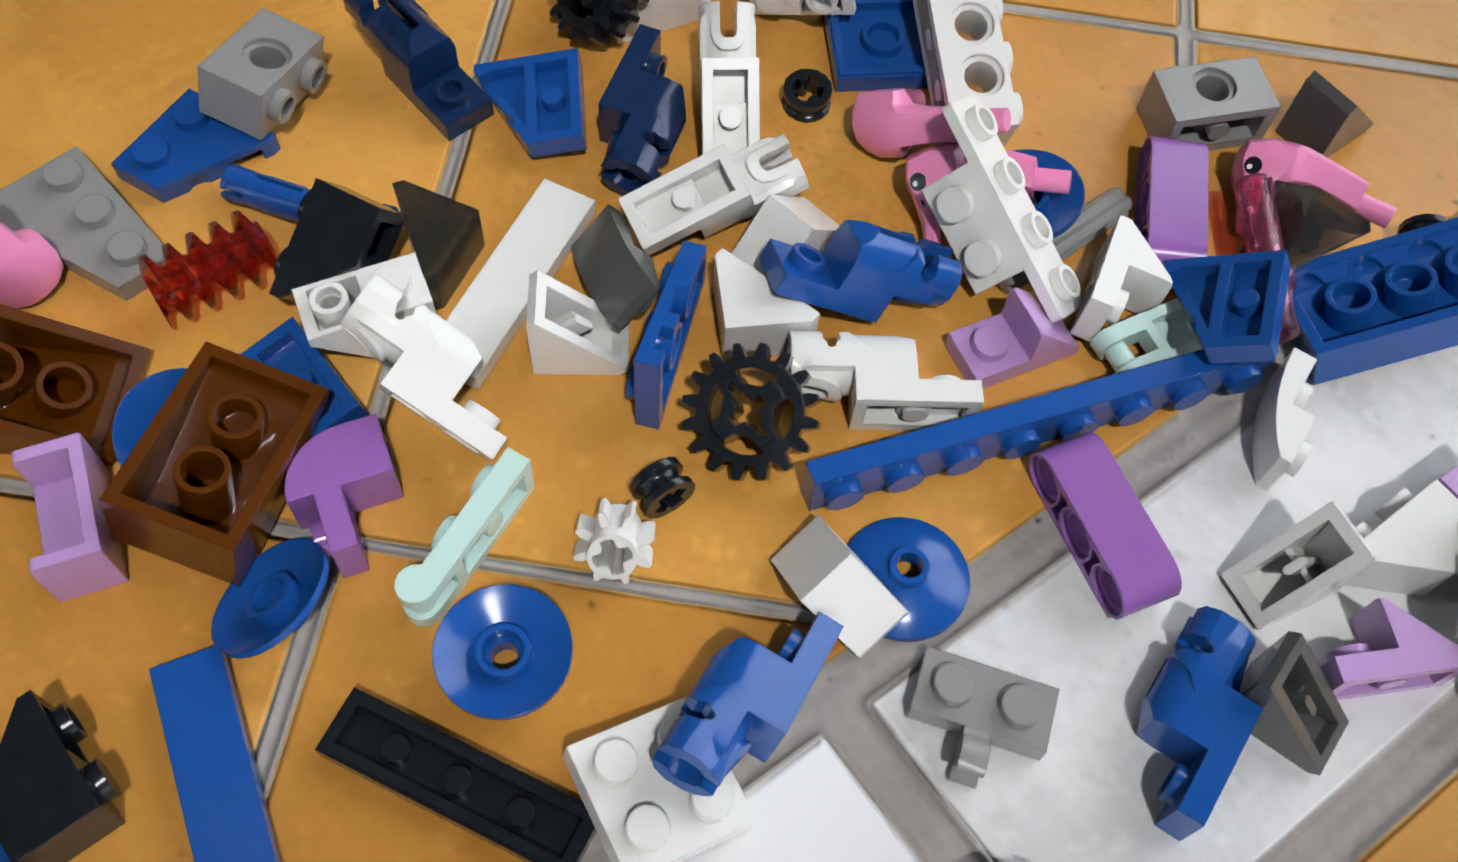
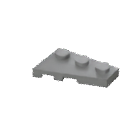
M77 146L0 189V222L12 231L28 228L39 233L57 251L62 262L67 265L70 271L126 301L179 269L172 254Z

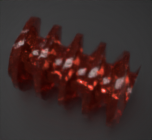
M238 210L231 212V233L218 222L212 221L207 224L210 242L207 244L195 233L188 232L184 234L187 252L184 255L170 243L166 242L161 245L163 264L160 266L144 253L137 256L140 275L171 328L170 310L172 309L177 310L189 321L195 319L193 299L197 297L212 310L218 308L216 288L220 286L235 299L240 297L239 277L243 275L257 288L264 285L261 267L267 265L274 271L278 256L256 220L255 222L250 221Z

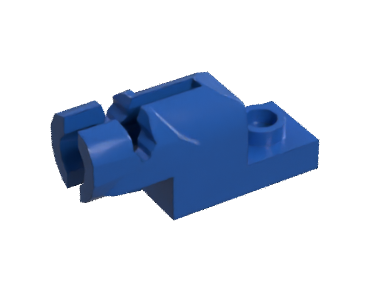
M844 220L836 229L822 253L805 243L790 245L770 238L759 256L774 294L874 323L878 321L891 300L923 303L933 307L943 305L959 287L963 274L961 262L949 258L954 251L951 248L928 239H920L915 243L916 239L911 233L896 232L865 221Z
M1209 606L1197 608L1193 618L1189 617L1176 641V650L1162 664L1141 704L1139 712L1138 736L1151 747L1176 762L1157 793V798L1163 801L1165 805L1155 826L1179 842L1205 826L1264 709L1239 693L1249 656L1256 644L1254 636L1239 620L1222 610Z
M819 612L805 634L795 628L792 629L778 654L744 637H739L723 647L709 660L683 704L679 718L674 721L654 754L652 761L655 770L664 779L680 789L694 795L708 797L714 795L724 777L746 753L765 763L787 734L844 626Z

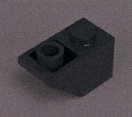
M316 178L312 189L304 195L299 204L297 213L299 221L290 243L276 260L274 267L275 279L269 294L279 299L295 300L291 289L389 260L407 216L347 187Z
M32 690L16 699L0 743V843L11 862H69L125 823L113 803V800L119 797L122 792L110 771L99 759L96 758L89 763L78 744L87 738L88 735L71 708L64 702L53 707Z

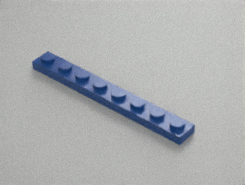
M1203 349L807 461L800 491L808 511L828 506L830 510L845 509L861 501L866 494L888 488L891 493L903 492L920 484L925 477L947 471L950 476L961 475L977 468L983 460L1005 454L1008 459L1019 458L1033 452L1042 443L1062 438L1063 441H1067L1089 432L1093 433L1098 427L1117 421L1120 426H1129L1144 420L1155 410L1172 405L1175 410H1184L1200 403L1208 395L1227 390L1231 395L1242 393L1262 381L1264 377L1262 372L1271 361L1210 364Z

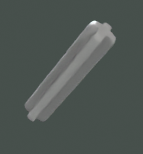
M1110 188L1084 205L1077 221L1067 231L1053 238L1052 242L1061 260H1064L1114 227L1120 215L1128 217L1133 203L1130 197L1125 196L1121 188ZM1022 271L998 283L1004 293H1009L1011 289H1020L1030 281L1025 272Z

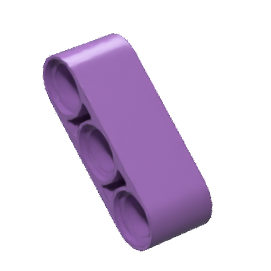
M1149 135L1144 141L1137 165L1134 224L1163 266L1165 260L1207 257L1208 146L1204 143Z
M1089 432L1030 455L1028 462L1029 473L1035 490L1097 601L1111 618L1121 619L1180 594L1182 580L1179 568L1110 450L1098 435Z

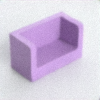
M78 432L13 451L11 453L13 467L33 487L43 555L28 560L30 575L60 603L129 582L122 542L111 538L99 501L110 484L108 468L82 435Z

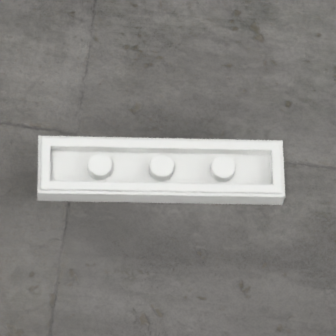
M545 178L446 320L471 338L482 357L465 384L478 390L480 389L527 318L529 275L539 270L552 278L572 250L571 246L581 236L595 215L596 203L594 199Z

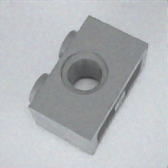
M262 8L197 66L199 112L262 140L278 123L284 124L290 119L296 105L309 92L312 94L316 93L322 86L327 73V64L323 62L324 36Z
M1249 57L1234 60L1223 59L1212 63L1183 67L1171 66L1161 70H1153L1136 108L1148 135L1207 144L1209 151L1242 146L1247 139H1262L1281 106L1257 58Z

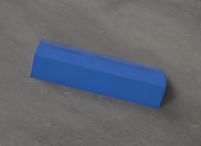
M1458 217L1290 265L1282 323L1293 348L1295 347L1317 359L1308 376L1313 385L1458 345Z

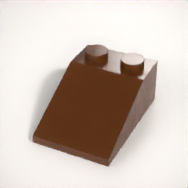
M0 304V454L11 455L15 450L79 432L105 465L112 466L116 456L112 442L114 417L123 398L139 383L149 348Z
M206 341L99 499L111 538L239 587L272 531L285 500V479L289 466L298 451L311 439L329 398V389Z

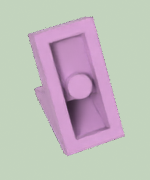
M1019 288L1010 290L1000 314L949 332L944 344L964 380H982L983 389L1076 354L1079 349L1078 344L1062 319L1052 323L1037 295Z
M1376 598L1351 619L1352 628L1358 643L1345 645L1329 651L1326 654L1328 661L1320 667L1337 700L1438 687L1458 675V645L1390 601Z

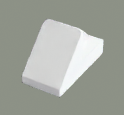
M1120 215L1098 252L1082 297V307L1077 311L1070 334L1090 342L1099 333L1105 322L1112 325L1116 324L1124 309L1140 314L1159 306L1171 290L1173 284L1171 276L1132 219Z

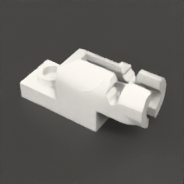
M720 1L700 4L698 7L702 155L724 143L730 155L760 140L759 58H756L754 4L736 2V7L734 8V37H724L720 30Z
M781 134L775 138L761 139L730 155L724 143L618 198L644 252L651 255L700 229L704 237L707 238L741 220L755 216L769 194L795 196L810 187L799 159H793L789 149L791 147L789 140L785 134Z
M375 274L347 311L340 323V327L352 334L381 364L386 359L394 364L381 382L379 389L485 461L493 460L507 440L506 436L495 430L501 420L486 408L468 399L463 407L453 401L456 394L482 359L475 344L469 336L428 309L425 305L416 307L413 315L397 319L395 315L400 306L403 291L379 274Z
M790 331L787 353L794 357L789 373L793 375L802 370L809 372L812 378L801 388L803 394H818L820 399L832 402H839L842 397H847L849 429L916 431L980 413L984 404L982 380H961L953 375H939L930 379H919L915 339L901 336L853 335L850 332H839L836 346L830 347L823 338L821 331Z

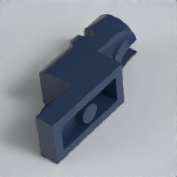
M343 0L346 11L356 21L359 31L380 52L385 75L448 141L453 140L494 115L492 99L459 67L456 47L451 38L428 16L427 12L415 0H378L379 8L376 10L373 0Z
M642 24L639 25L598 103L600 141L608 143L606 155L601 164V167L605 168L601 178L608 187L622 196L661 176V173L657 170L658 168H663L669 162L670 154L686 123L683 87L681 84L664 77L667 57L661 55V30Z

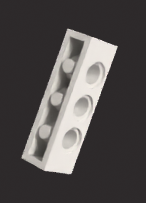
M913 0L931 106H945L952 101L976 95L980 102L988 108H1009L1011 114L1010 129L1008 132L997 133L1004 147L1022 122L1023 104L1020 94L1013 92L1010 77L1013 67L1012 48L1008 41H1003L1000 25L1003 17V1ZM957 32L968 34L974 41L963 39ZM966 82L976 83L983 89L984 93L973 91Z

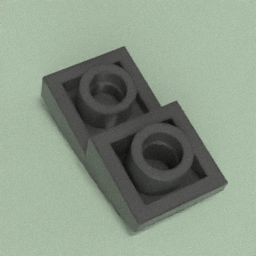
M608 204L571 247L578 270L592 298L608 322L621 331L634 316L644 314L651 307L660 289L652 257L633 244L627 217Z

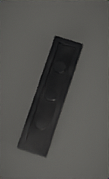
M355 687L315 748V751L321 757L525 862H581L596 833V829L583 802Z

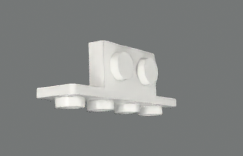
M976 95L950 102L942 108V112L968 163L922 189V192L952 250H954L953 252L957 260L961 262L962 270L975 295L1024 271L1049 320L1055 323L1064 319L1082 307L1083 300L1080 296L1079 280L1075 272L1061 260L1052 242L1053 231L1050 223L1041 212L1035 209L1025 190L1026 181L1021 167L1013 158L1008 157L997 135L998 125L993 113L985 104L980 102Z

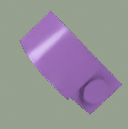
M376 413L333 426L311 438L293 458L285 479L286 503L302 530L310 527L313 541L325 550L328 558L333 557L343 578L370 570L354 513L404 497L391 453Z

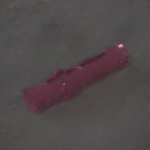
M1264 173L1249 174L1240 178L1235 183L1234 190L1239 206L1245 252L1284 250L1279 214L1277 213L1273 178L1271 176L1267 178V174ZM1290 268L1279 344L1295 339L1300 333L1292 300V291L1296 287L1295 274L1292 268Z

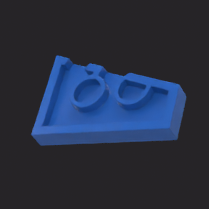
M683 240L675 262L667 261L660 282V298L655 310H651L648 316L644 336L633 360V366L627 383L626 397L635 400V424L660 429L705 282L706 245Z

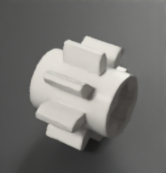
M602 498L599 511L595 514L594 518L589 515H579L575 533L581 539L576 541L573 558L574 561L582 562L587 560L590 569L593 571L594 581L597 582L601 578L610 580L620 579L623 584H628L630 574L636 565L643 568L651 567L653 548L649 544L655 539L656 524L655 521L641 522L636 512L637 502L631 501L627 505L610 504L606 498Z

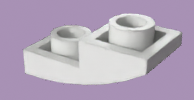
M1295 347L1270 378L1262 394L1254 422L1252 467L1255 484L1266 491L1284 472L1294 477L1304 465L1314 447V444L1306 441L1305 438L1316 416L1303 410V407L1314 390V386L1305 381L1317 359Z

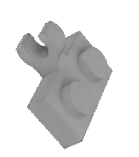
M927 646L921 659L906 717L959 734L948 780L975 789L979 777L983 778L985 776L991 745L1038 761L1041 760L1047 752L1060 689Z

